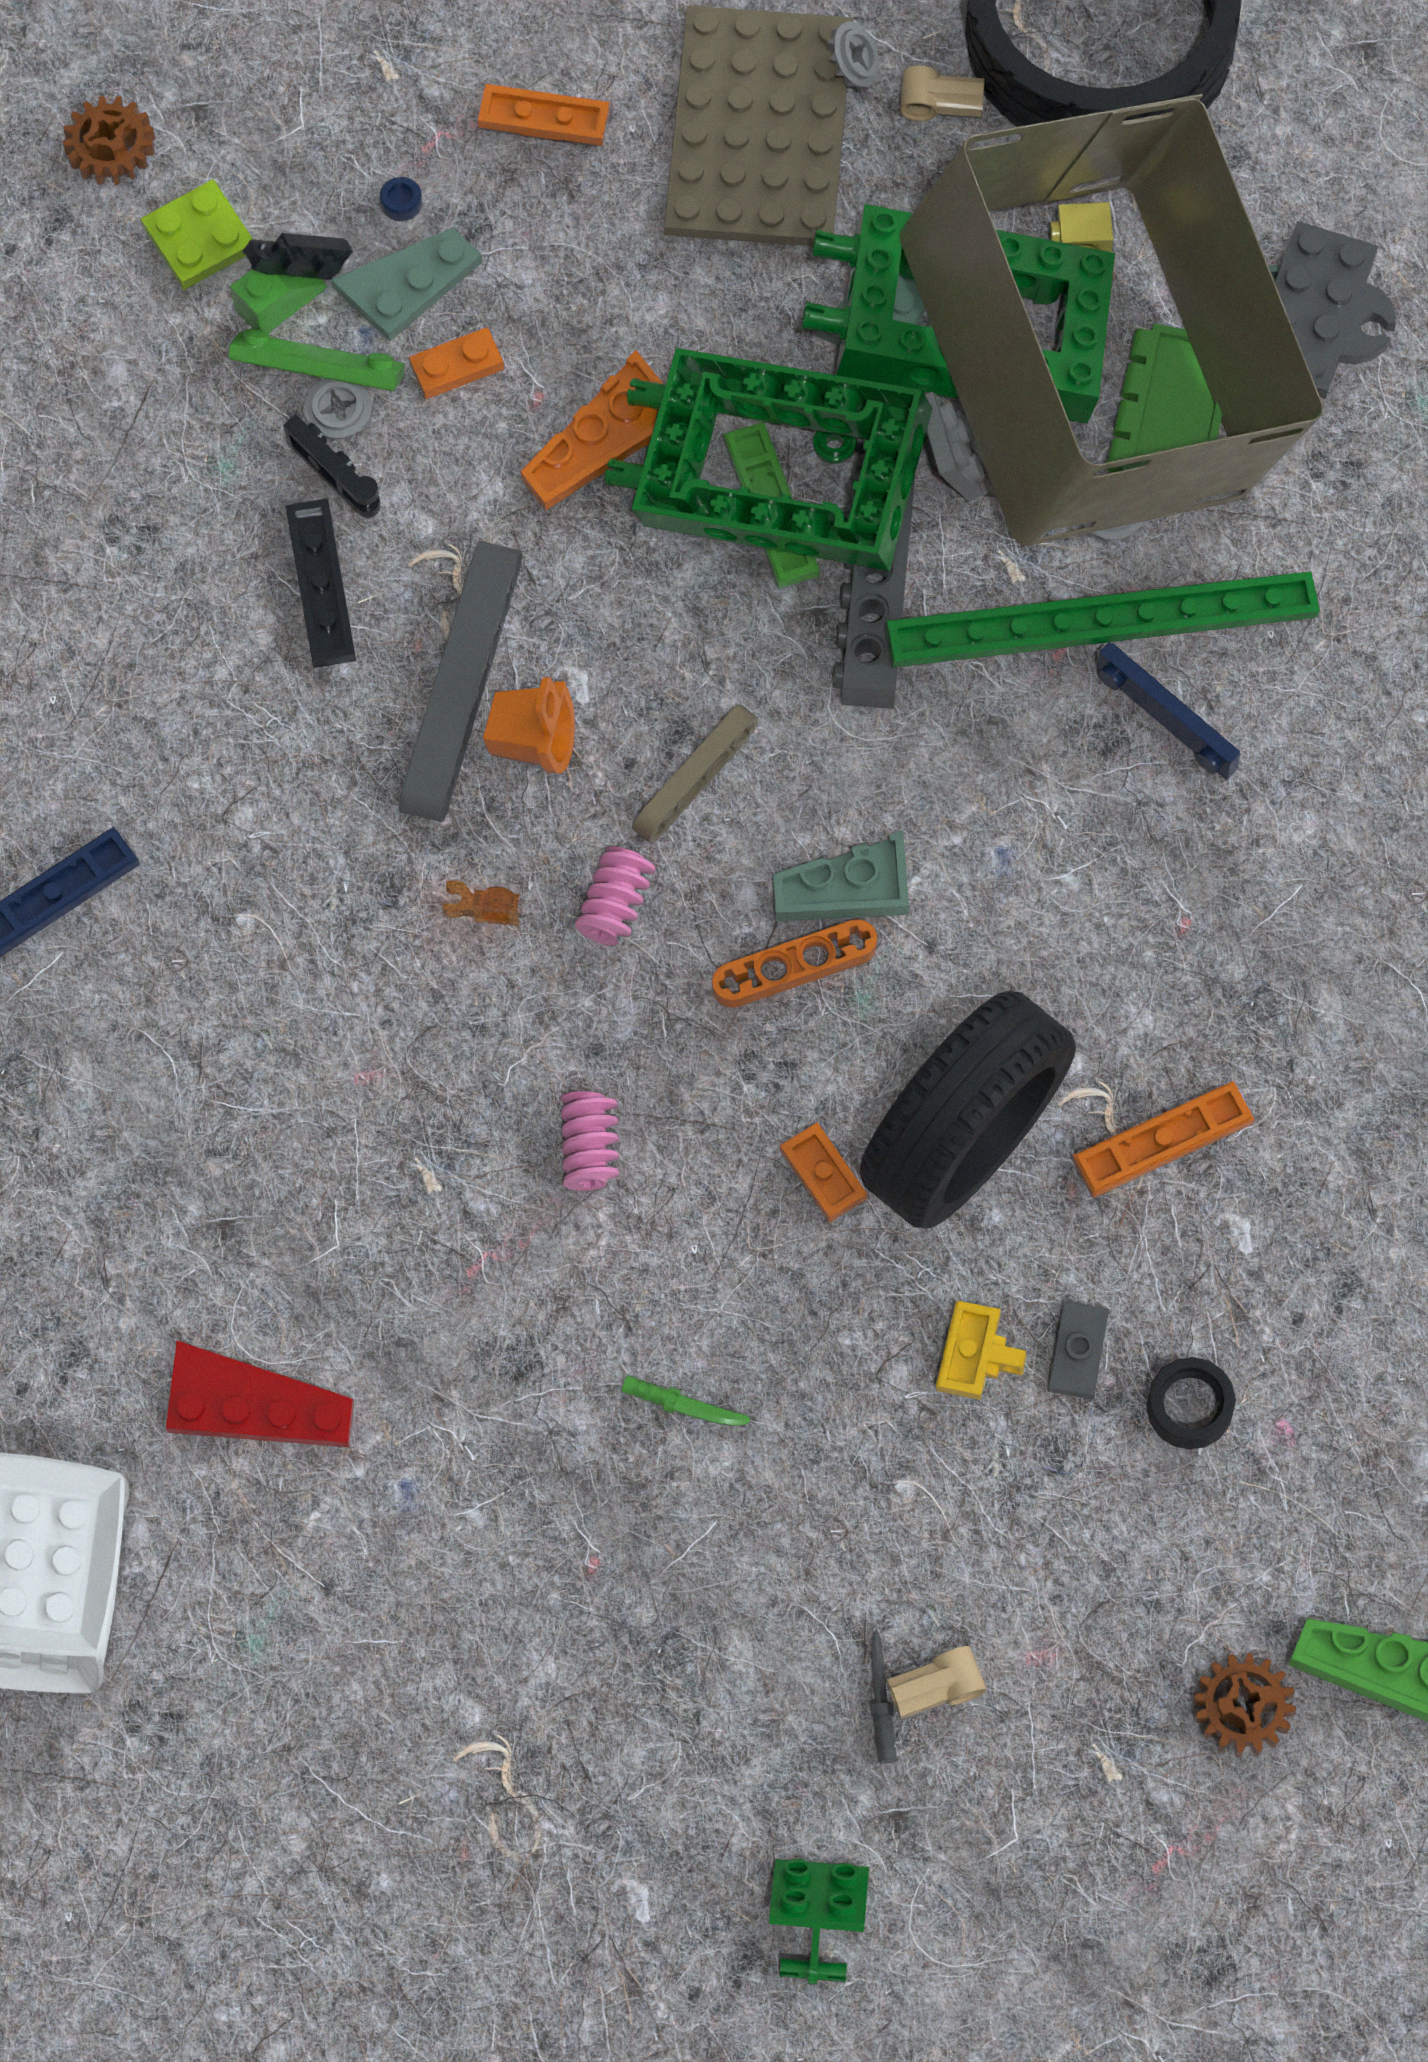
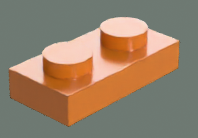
M488 327L409 356L410 366L425 400L504 370V361Z
M818 1122L780 1145L781 1154L829 1223L867 1200V1192Z

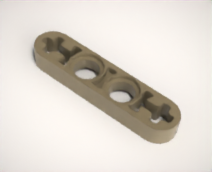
M742 705L733 708L644 807L633 824V831L650 844L657 841L747 741L758 724V717Z

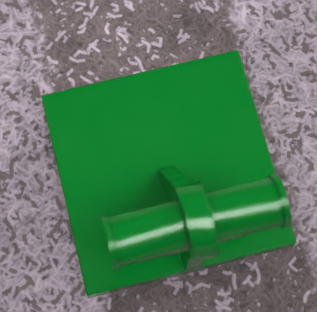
M775 1859L769 1924L813 1928L810 1959L801 1960L781 1957L779 1978L808 1979V1984L817 1985V1980L846 1983L847 1963L819 1961L820 1929L864 1932L869 1867L854 1866L849 1863L830 1864L807 1862L802 1859Z

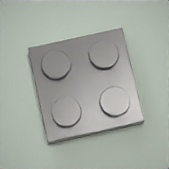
M933 391L925 394L933 408L927 433L940 475L968 501L983 496L984 493L980 479L985 477L984 470L976 454L972 455L968 442L973 440V434L964 416L959 418L951 403H944Z

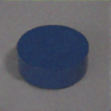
M392 178L380 190L381 209L392 220H410L422 208L421 189L410 178Z

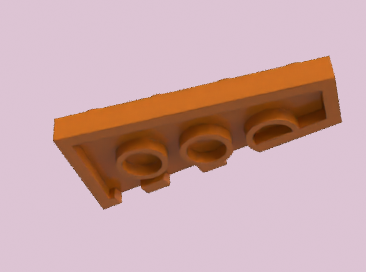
M637 350L626 359V364L615 376L611 375L600 387L601 391L587 406L583 405L572 416L573 421L560 434L556 433L520 471L521 480L545 511L606 472V469H611V467L607 466L611 458L623 461L650 443L659 409L630 406L627 401L628 389L635 390V387L629 385L633 378L663 383Z

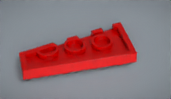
M176 1340L166 1421L167 1433L349 1448L354 1410L353 1398Z

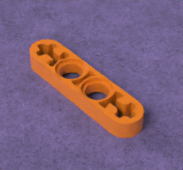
M859 919L850 920L720 966L713 975V996L718 1003L725 1007H740L861 965L871 960L876 953V930L867 921ZM857 933L860 939L868 938L864 942V949L857 950L855 945L845 946L850 943V935ZM831 940H837L838 948L845 946L841 948L842 958L836 959L835 946ZM813 946L821 947L828 953V960L821 966H811L803 959V953L806 949ZM769 961H779L784 964L787 972L780 980L771 981L762 975L761 969ZM748 969H754L755 982L758 987L753 988L752 979L739 984L738 993L732 994L729 988L721 989L725 986V979L727 977H732L735 982H741L749 979Z

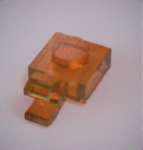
M455 880L446 882V892L448 894H457L462 899L457 904L443 903V914L449 918L469 916L475 917V922L519 926L521 916L519 894H513L511 890L503 887H489L486 891L475 890V894H473L463 882Z

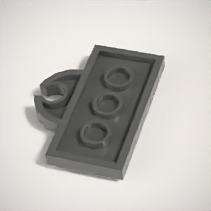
M1297 221L1275 284L1319 396L1326 399L1339 362L1360 364L1372 361L1385 352L1390 344L1391 338L1385 334L1370 336L1362 330L1361 326L1366 322H1377L1386 331H1394L1396 314L1392 302L1382 290L1367 283L1379 246Z

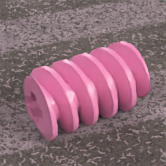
M609 846L605 849L606 853L599 859V866L601 868L594 872L593 881L595 884L588 888L587 897L589 900L582 904L581 913L583 915L576 919L575 928L579 933L597 943L606 946H616L619 944L616 939L617 936L629 937L632 934V929L622 923L623 920L636 921L638 918V913L628 906H640L644 902V898L634 890L649 889L650 882L640 876V874H654L656 867L634 851L622 847Z
M589 1091L563 1094L561 1101L566 1106L562 1108L561 1117L567 1123L563 1125L561 1133L567 1140L563 1142L562 1152L567 1158L564 1159L562 1168L568 1174L563 1179V1185L565 1188L576 1191L602 1189L606 1186L607 1180L619 1177L620 1175L619 1169L607 1166L608 1162L619 1159V1153L606 1149V1145L619 1141V1136L615 1133L606 1132V1128L616 1126L619 1122L617 1117L605 1114V1111L617 1108L618 1101L607 1098L603 1094Z

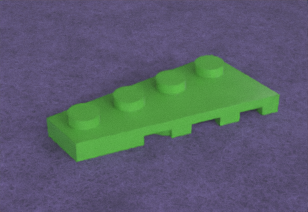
M1313 1619L1306 1620L1289 1666L1428 1722V1642L1410 1639L1411 1635L1392 1633L1391 1636L1370 1633L1367 1628Z

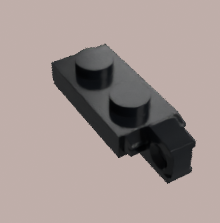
M281 233L276 241L251 239L243 249V254H246L252 265V270L267 275L278 274L331 280L340 271L341 266L353 252L348 241L344 238Z

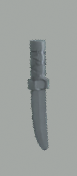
M876 1631L873 1634L872 1666L876 1704H872L870 1707L871 1716L874 1717V1725H876L878 1763L888 1764L897 1761L892 1723L894 1710L893 1705H889L887 1699L881 1639Z

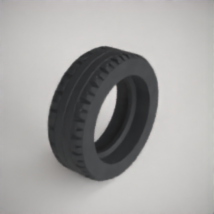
M1004 991L987 1000L971 1013L932 1053L884 1116L872 1136L860 1163L859 1170L864 1187L913 1227L928 1229L937 1226L949 1218L999 1169L1050 1103L1068 1073L1075 1056L1076 1045L1072 1033L1021 992Z

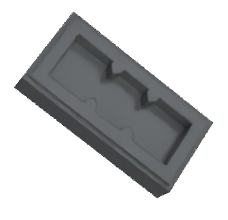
M1064 1301L1048 1392L1094 1399L1109 1309Z

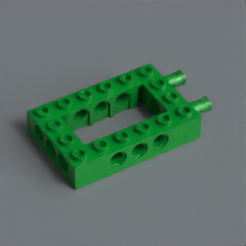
M864 204L854 237L816 229L811 256L849 263L848 267H851L844 309L806 301L802 316L803 321L801 323V329L817 330L839 335L838 339H841L836 375L915 388L926 393L933 391L936 395L959 399L933 328L892 320L898 274L900 273L906 278L914 279L899 238L901 229L913 213ZM996 230L1021 297L1034 299V303L1049 305L1054 303L1060 294H1064L1063 308L1056 329L1060 330L1056 351L1041 350L1068 420L1088 424L1100 395L1115 253Z
M680 348L675 349L666 384L644 381L638 378L631 380L629 385L635 387V390L628 389V404L630 406L659 409L644 465L611 458L607 466L613 468V471L606 469L605 483L608 486L637 490L631 510L645 527L890 571L933 409L922 390ZM718 413L869 439L865 440L863 446L866 455L859 481H854L852 490L855 496L849 518L846 517L838 505L831 502L823 501L822 505L793 500L790 495L781 494L779 498L752 493L749 488L740 486V490L712 486L708 480L700 479Z

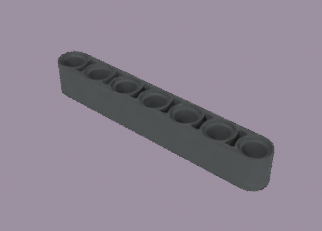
M479 541L475 548L402 788L399 802V811L401 813L443 822L446 818L522 563L521 550Z

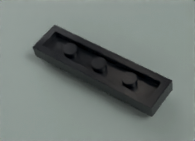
M328 498L285 505L313 668L356 661Z

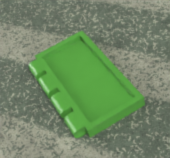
M1154 323L1152 330L1136 329L1129 359L1133 362L1127 365L1121 394L1122 398L1126 400H1122L1119 403L1113 431L1114 436L1118 438H1114L1111 441L1107 463L1217 440L1222 412L1217 401L1216 405L1214 404L1186 329ZM1150 460L1112 467L1107 470L1118 472L1146 465Z

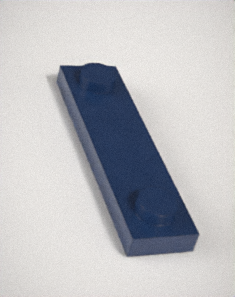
M1109 642L1099 652L1097 670L1099 671L1100 678L1108 687L1113 690L1120 689L1192 750L1196 754L1198 762L1208 772L1212 774L1217 772L1224 779L1228 780L1237 771L1241 753L1235 746L1115 644Z
M114 826L0 901V957L140 865L138 858Z

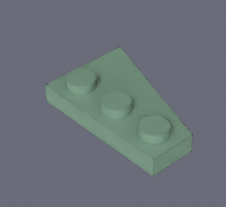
M452 227L331 279L332 288L390 342L483 262L482 254Z
M903 830L889 834L888 840L870 846L863 843L851 847L850 853L830 860L822 857L773 874L776 922L909 915Z

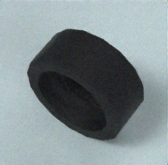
M1189 1357L1176 1359L1161 1368L1152 1380L1146 1407L1149 1422L1160 1438L1172 1446L1191 1450L1205 1448L1222 1437L1230 1426L1236 1399L1233 1384L1224 1370L1211 1361ZM1195 1378L1203 1380L1212 1387L1217 1395V1413L1212 1421L1202 1428L1187 1429L1180 1427L1172 1422L1165 1412V1393L1173 1383L1180 1379Z

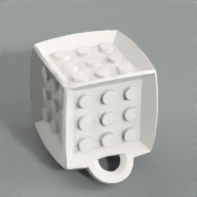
M0 1453V1688L55 1693H93L102 1685L104 1679L103 1664L115 1606L123 1516L129 1498L128 1483L122 1474L63 1460Z

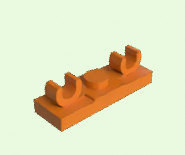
M485 84L478 116V128L603 146L610 112V102Z

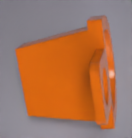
M543 677L539 688L495 692L483 736L491 756L541 765L546 773L562 774L569 765L575 739L574 706L565 681H554L553 683L551 677Z

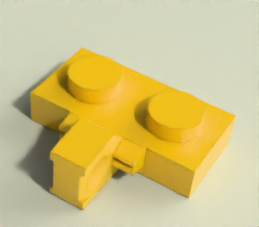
M956 1301L936 1383V1391L981 1400L986 1377L997 1379L999 1371L1023 1376L1027 1360L1026 1350L1005 1346L1006 1338L996 1335L1001 1317V1309Z

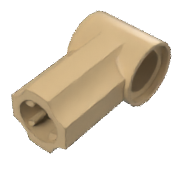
M922 65L908 67L904 70L902 76L900 113L905 118L913 121L932 120L937 114L981 117L984 79L941 76L936 69Z
M970 1646L949 1650L935 1657L931 1664L887 1679L893 1704L901 1720L948 1703L949 1706L968 1702L987 1691Z

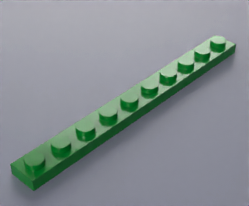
M1312 571L889 620L886 622L885 632L892 668L1312 619L1317 618L1320 608Z

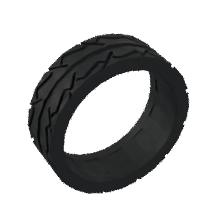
M967 0L965 38L969 62L975 77L984 79V96L1002 116H1006L1008 121L1016 127L1203 94L1200 101L1207 110L1220 95L1230 72L1228 68L1233 63L1242 0H1202L1210 28L1201 44L1182 64L1161 77L1134 86L1116 88L1081 86L1052 76L1032 64L1013 45L1001 25L996 9L997 0ZM1175 108L1129 116L1124 121L1172 112Z

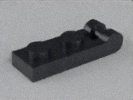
M294 415L283 425L287 445L350 507L365 518L374 517L378 514L381 504L378 486L373 478L368 476L359 477L354 472L356 468L349 457L340 450L335 453L326 444L327 439L325 435L312 422L306 425L297 415Z

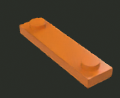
M1231 1081L1073 1155L1072 1160L1092 1198H1095L1252 1125L1254 1117L1235 1082Z

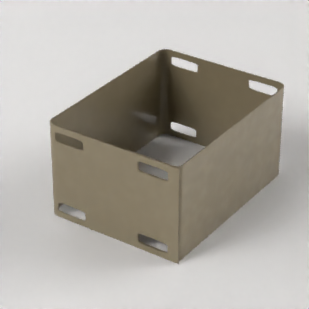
M1203 94L972 135L967 138L900 231L899 238L1010 534L1015 541L1022 545H1036L1240 501L1260 482L1323 413V404L1206 107L1200 101ZM1175 108L1172 112L1124 121L1129 116ZM1024 133L1021 139L968 149L972 143ZM1121 176L1115 181L1071 189L1074 185ZM1125 188L1135 198L1214 404L1216 405L1217 401L1221 409V422L1227 438L1103 464H1093L1088 462L1080 452L989 211L1033 202H1050ZM1150 460L1141 467L1094 476L1098 471ZM1244 490L1242 494L1192 505L1198 499ZM1094 522L1092 526L1087 528L1041 537L1043 533L1048 531Z

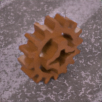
M99 96L98 106L93 107L89 102L85 101L83 103L85 113L72 112L70 114L73 125L64 126L63 130L66 140L63 141L65 154L68 155L71 168H79L81 178L87 179L93 173L98 185H102L106 177H111L114 185H119L120 175L126 174L128 178L133 180L135 178L133 168L137 166L146 169L148 167L146 156H151L155 153L152 142L156 140L153 126H150L148 114L146 112L139 113L136 102L133 101L127 107H124L121 96H116L113 104H107L105 97Z
M1248 1653L1244 1663L1238 1664L1235 1656L1230 1654L1226 1660V1668L1223 1669L1216 1662L1211 1664L1210 1672L1213 1679L1206 1676H1201L1198 1685L1206 1693L1194 1695L1193 1704L1204 1707V1709L1195 1714L1194 1719L1196 1723H1208V1727L1203 1734L1205 1739L1212 1738L1215 1735L1220 1738L1217 1750L1222 1752L1228 1744L1235 1745L1236 1757H1241L1245 1747L1251 1746L1255 1756H1259L1262 1752V1742L1265 1741L1269 1746L1275 1748L1279 1743V1738L1275 1732L1278 1731L1283 1734L1289 1732L1291 1725L1283 1717L1294 1716L1296 1706L1285 1703V1701L1293 1697L1295 1691L1293 1687H1281L1280 1684L1286 1675L1283 1670L1274 1675L1269 1672L1270 1659L1267 1658L1260 1666L1254 1665L1253 1653ZM1248 1677L1255 1678L1266 1686L1260 1687L1249 1681ZM1227 1680L1228 1695L1213 1703L1215 1691ZM1239 1693L1240 1696H1243L1246 1703L1254 1702L1250 1718L1245 1713L1243 1707H1234ZM1275 1707V1715L1272 1722L1262 1730L1261 1714ZM1223 1723H1229L1240 1729L1241 1734L1229 1730Z

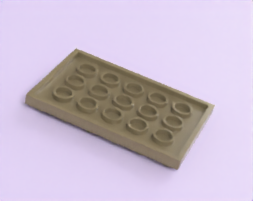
M687 5L664 235L812 246L816 229L834 234L847 87L843 76L835 75L836 66L834 62L829 60L832 56V51L829 49L827 42L832 39V29L840 26L842 23L853 22V17Z

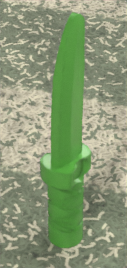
M630 1375L626 1376L621 1392L651 1401L660 1406L662 1405L664 1411L672 1414L676 1411L697 1419L728 1426H742L750 1422V1417L682 1396L681 1390L670 1387V1390H667L664 1387L649 1382L646 1383V1381L638 1380V1378Z

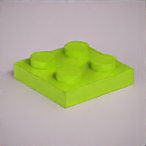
M214 179L140 218L142 227L183 290L246 257V254H243V249L253 239Z

